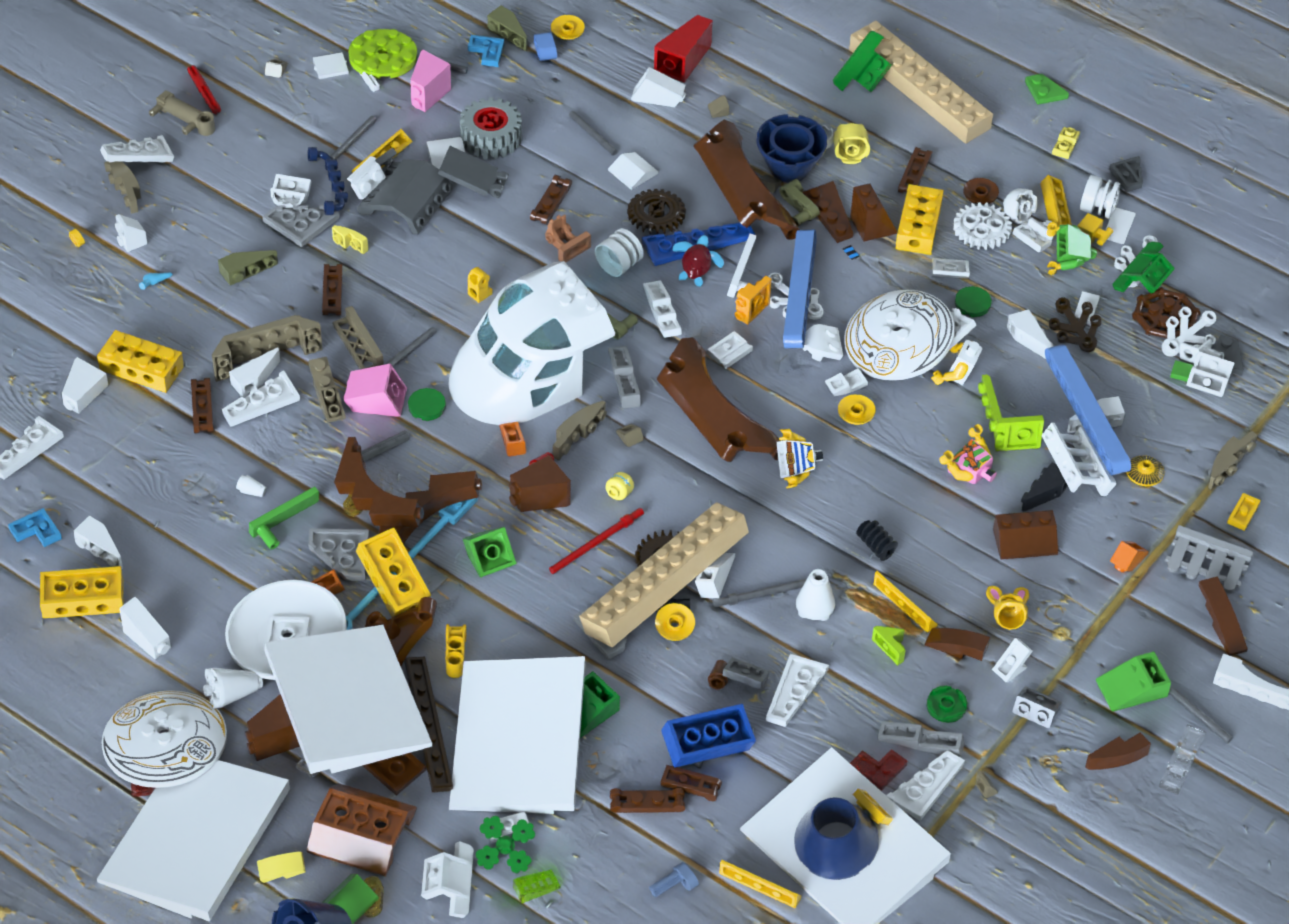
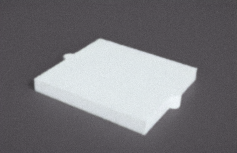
M342 52L313 57L314 70L317 71L319 79L349 74L347 61L344 59Z

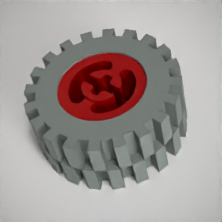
M489 97L488 101L481 98L479 103L473 101L471 106L467 105L465 107V111L462 110L460 137L462 138L464 148H467V152L470 154L475 152V156L478 158L480 155H483V159H488L489 156H493V159H498V155H501L503 158L507 156V152L512 154L514 148L518 149L519 143L522 140L521 113L517 111L515 105L511 107V102L506 101L503 103L501 98L494 101V97Z

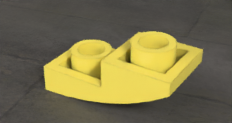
M1063 127L1058 141L1053 148L1052 155L1069 159L1079 138L1080 131H1076L1071 127Z
M337 225L332 227V238L336 244H340L345 249L351 245L354 250H358L362 254L368 251V239L365 236L346 227Z
M302 852L286 853L257 861L260 881L263 883L282 876L288 879L306 872Z

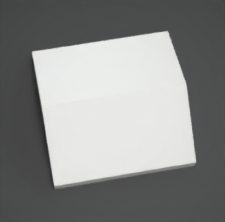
M636 152L621 154L608 168V171L631 190L658 174V171Z
M932 258V276L969 278V261Z

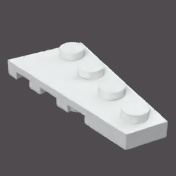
M790 654L768 710L766 721L785 727L828 671L829 665Z
M947 750L929 763L927 768L914 774L912 779L902 783L896 791L890 792L886 796L905 813L921 821L964 766L965 760Z

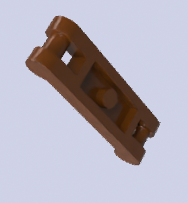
M915 147L898 186V192L907 193L908 185L906 184L919 186L928 163L932 158L933 151H923L921 148Z
M555 174L536 208L532 210L530 220H539L542 224L548 225L568 193L572 180L568 178L562 179L561 176Z
M324 264L323 315H328L329 313L341 315L342 264H337V266Z
M204 378V380L191 379L194 433L206 430L214 432L210 378Z
M614 788L610 790V799H612L610 811L614 813L683 812L685 810V802L683 801L685 791L682 788L622 791L621 789Z

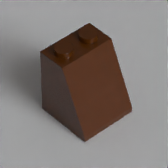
M871 184L853 187L850 218L863 242L897 234L896 228Z
M550 456L510 475L509 500L520 512L567 507L570 505L571 480Z
M281 694L247 721L248 731H245L248 743L246 744L249 754H254L256 761L300 747Z

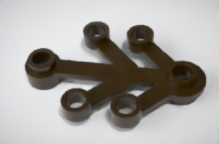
M1065 297L1059 298L1055 303L1056 311L1060 314H1065L1070 324L1061 323L1057 318L1049 320V328L1051 330H1062L1057 333L1058 342L1079 345L1080 349L1084 352L1094 351L1097 346L1095 334L1102 323L1101 317L1099 315L1090 317L1091 327L1086 334L1084 328L1089 315L1093 312L1092 304L1090 302L1082 304V314L1078 321L1071 311L1070 301ZM1067 332L1077 333L1079 337L1068 336Z

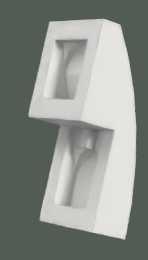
M858 368L844 376L842 373H839L826 380L825 384L834 396H839L857 391L867 386L868 382Z

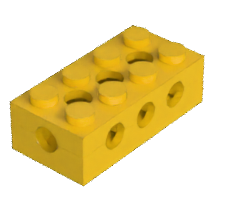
M912 184L908 185L897 233L896 249L931 255L944 190Z
M117 330L113 332L97 355L99 370L167 393L184 368L182 352Z
M391 528L358 544L356 553L391 617L418 607L421 598L431 597L427 586L395 528Z
M121 566L40 572V607L43 618L120 613L119 608L124 605V580Z

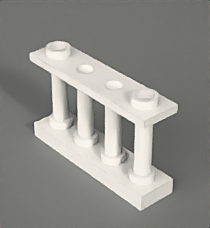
M1051 423L1044 431L1042 437L1070 491L1075 492L1081 484H1091L1096 486L1101 496H1107L1117 483L1113 475L1111 476L1108 473L1083 426H1080L1074 435L1060 433L1055 423ZM1065 442H1072L1075 448L1067 447ZM1072 456H1079L1082 462H1075ZM1080 470L1088 471L1090 477L1083 476Z

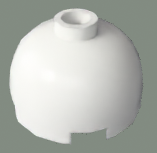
M1017 188L1012 190L1004 199V212H1006V216H1010L1012 222L1018 224L1028 223V218L1032 213L1036 212L1037 196L1033 195L1032 190Z

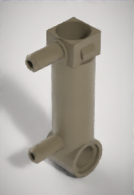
M167 90L156 98L157 105L149 111V115L152 117L159 111H162L164 113L168 112L188 123L182 129L184 135L189 134L194 128H197L199 134L203 136H209L215 132L214 115L211 112H202L176 98L173 93Z

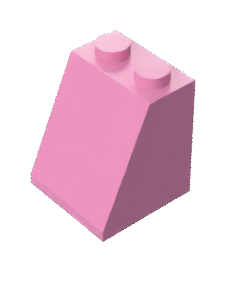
M422 50L411 77V100L415 108L426 112L451 90V70L449 63Z
M391 364L350 372L344 394V402L352 412L399 417L402 413L407 387Z

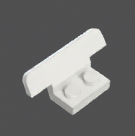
M459 841L455 843L454 856L443 852L424 860L421 896L426 900L441 894L451 897L450 916L464 918L469 913L473 847Z

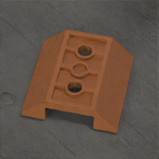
M338 783L329 789L314 819L307 853L386 877L394 860L393 849L404 825H410L417 807ZM340 810L347 812L344 816H338L336 813ZM379 822L387 824L384 828H377L375 826Z

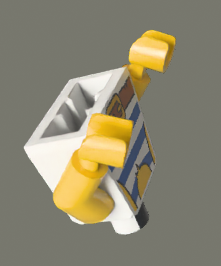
M970 340L957 343L950 349L952 353H958L949 372H945L942 375L937 370L933 372L934 376L931 379L937 385L943 383L944 380L946 382L955 381L963 385L982 351V347L977 342Z
M780 429L783 437L779 438V442H776L780 477L788 481L786 489L796 487L810 475L811 470H815V462L823 460V452L821 450L813 451V444L811 442H807L804 437L792 432L790 429Z

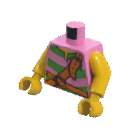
M979 424L968 431V434L971 437H975V440L971 439L955 455L947 450L940 457V463L947 464L948 472L956 480L976 484L982 478L992 482L997 475L991 469L993 457L984 438L980 436L983 428Z

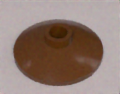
M974 178L966 182L963 193L969 201L975 204L980 202L981 205H985V203L990 204L998 198L999 189L989 179Z

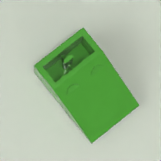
M1154 651L1135 656L1096 678V682L1112 712L1168 697L1171 681Z

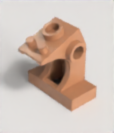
M564 214L563 216L558 215L556 220L551 219L549 221L545 237L548 243L558 249V260L565 261L566 263L591 248V235L586 231L579 236H574L571 233L570 225L566 223V215Z

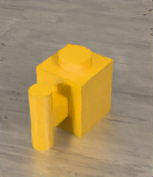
M1089 213L1077 225L1082 232L1090 236L1091 245L1097 238V244L1102 246L1113 233V229L1110 227L1105 231L1102 230L1103 220Z

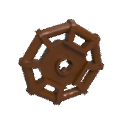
M1159 287L1154 293L1140 294L1137 297V304L1132 317L1146 331V335H1154L1166 339L1168 331L1166 321L1172 316L1176 317L1179 321L1175 328L1176 339L1180 336V317L1178 313L1182 309V303L1191 310V315L1188 317L1190 318L1188 329L1197 323L1201 312L1188 299L1186 293L1173 292ZM1158 297V300H1157V301H1154V302L1149 301V300H1152V299ZM1143 307L1147 308L1148 312H1142Z

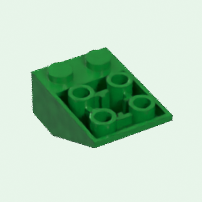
M594 671L584 677L580 738L620 710V696Z

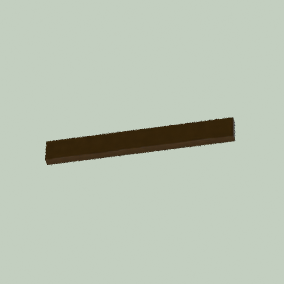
M425 656L405 657L404 662L410 691L432 742V747L423 749L431 791H451L453 783Z

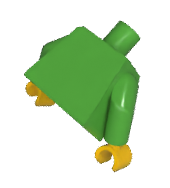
M1054 222L1048 224L1046 234L1052 237L1057 233V261L1060 262V264L1054 261L1048 263L1047 268H1054L1048 271L1049 275L1056 274L1058 269L1063 271L1080 267L1089 259L1096 257L1097 250L1091 248L1090 236L1082 232L1076 225L1057 226Z

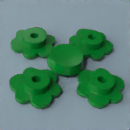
M498 816L484 818L483 824L480 825V832L485 834L487 839L493 837L498 840L496 848L484 846L483 849L476 851L477 864L484 866L487 870L492 869L494 864L499 863L498 855L500 852L504 855L509 854L510 859L507 860V865L511 866L513 873L527 871L532 859L526 855L524 850L515 851L514 841L527 843L528 840H532L535 837L533 824H527L526 820L521 819L517 822V825L512 826V838L509 836L501 837V830L504 829V824L500 823V818Z

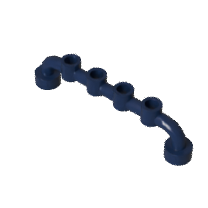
M308 147V161H317V158L325 160V169L328 170V179L332 183L335 202L338 204H334L333 201H325L324 214L333 215L335 211L342 210L348 201V193L344 192V181H340L341 171L337 170L338 162L337 160H332L329 154L317 151V147Z

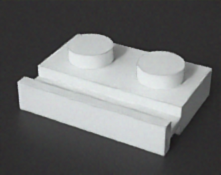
M370 156L347 178L359 199H364L386 178L380 165L376 163L375 157Z
M734 331L707 349V355L727 369L752 352L753 346L747 344V341Z

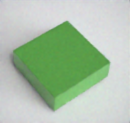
M1175 360L1170 378L1187 382L1193 365Z

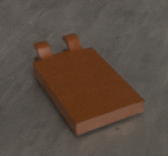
M411 753L362 765L396 796L426 771V766Z

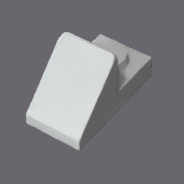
M1015 638L992 670L1005 682H1009L1027 668L1024 663L1033 651L1019 638Z

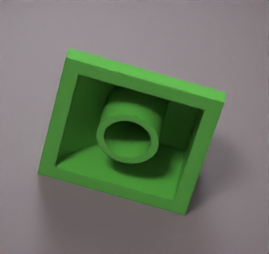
M505 527L479 532L463 538L468 558L479 577L517 564Z

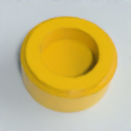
M74 228L69 232L70 239L77 247L85 244L82 235L77 229Z

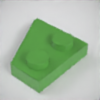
M1043 74L1027 76L1025 78V83L1037 105L1064 100L1069 97V93Z

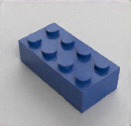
M743 704L668 720L661 729L674 768L748 751L756 742Z

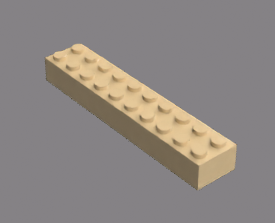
M874 21L851 34L849 50L853 53L870 31L881 34L884 38L874 51L892 64L884 78L965 144L991 129L992 112L878 21Z
M718 502L714 503L579 616L585 634L613 648L749 533L744 514Z

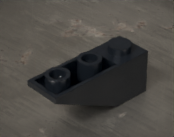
M1051 462L1048 468L1045 467L1040 474V478L1038 480L1035 479L1032 483L1030 491L1024 493L1021 499L1023 503L1021 511L1025 512L1058 498L1066 490L1068 485L1057 464Z

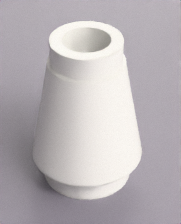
M241 475L236 489L240 490V493L263 497L267 487L249 475Z

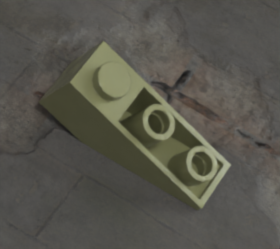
M500 5L487 15L488 29L527 51V36L512 11Z
M277 251L232 253L218 260L219 272L231 286L277 265Z

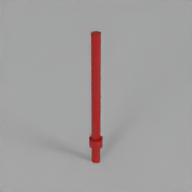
M638 508L631 514L621 517L619 522L549 568L550 572L555 574L622 528L632 525L634 520L644 514L643 509Z

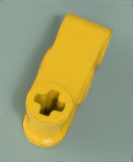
M446 624V674L451 678H459L463 675L466 624H463V626H450Z

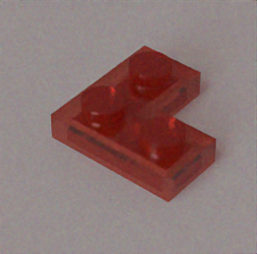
M892 749L879 762L862 750L850 764L882 791L907 766L908 761Z

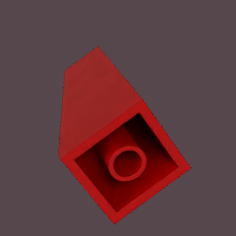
M696 15L658 42L654 49V70L685 83L711 47L713 20Z

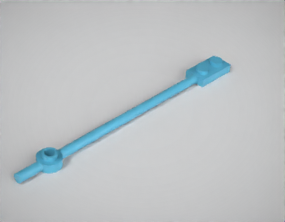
M478 498L457 502L439 510L441 519L408 552L411 559L448 522L455 525L478 501ZM376 587L346 616V630L353 629L352 621L379 594Z

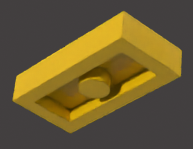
M1243 493L1228 518L1227 524L1245 531L1261 500Z
M858 788L852 794L857 799L856 803L863 810L867 809L871 813L870 818L875 823L889 825L893 821V818L867 791Z

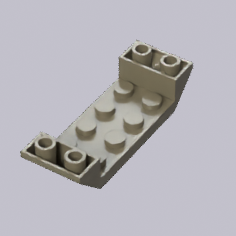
M293 315L223 336L212 353L215 381L230 378L229 371L233 370L234 364L255 359L277 347L279 351L300 345L304 355L321 351L320 323Z

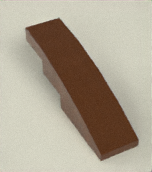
M1218 576L1199 581L1198 586L1206 599L1205 606L1213 619L1212 626L1227 654L1232 656L1247 652L1248 649L1242 630Z

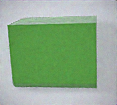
M350 874L321 903L339 905L347 912L352 924H354L379 897L358 874Z

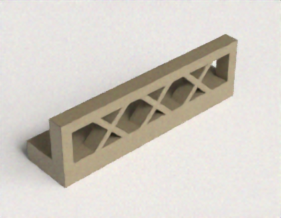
M353 306L345 308L346 317L333 321V327L359 369H365L364 361L374 364L366 368L384 365L383 354ZM346 323L350 326L348 330L340 328L341 325ZM349 336L357 337V341H348ZM356 349L365 350L364 355L356 353Z

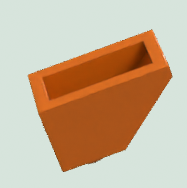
M1121 541L1110 561L1115 564L1114 568L1123 573L1125 571H1133L1148 555L1149 551L1133 541Z

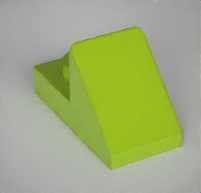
M875 626L873 628L872 640L897 666L903 663L905 648L901 642L903 641L905 630Z

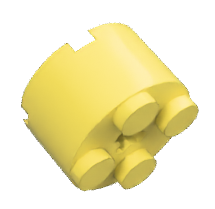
M850 123L840 124L833 135L837 158H840L846 164H857L861 162V159L869 155V138L864 125Z

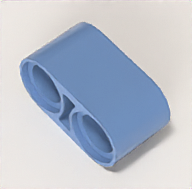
M552 33L534 34V45L539 61L557 59V50Z

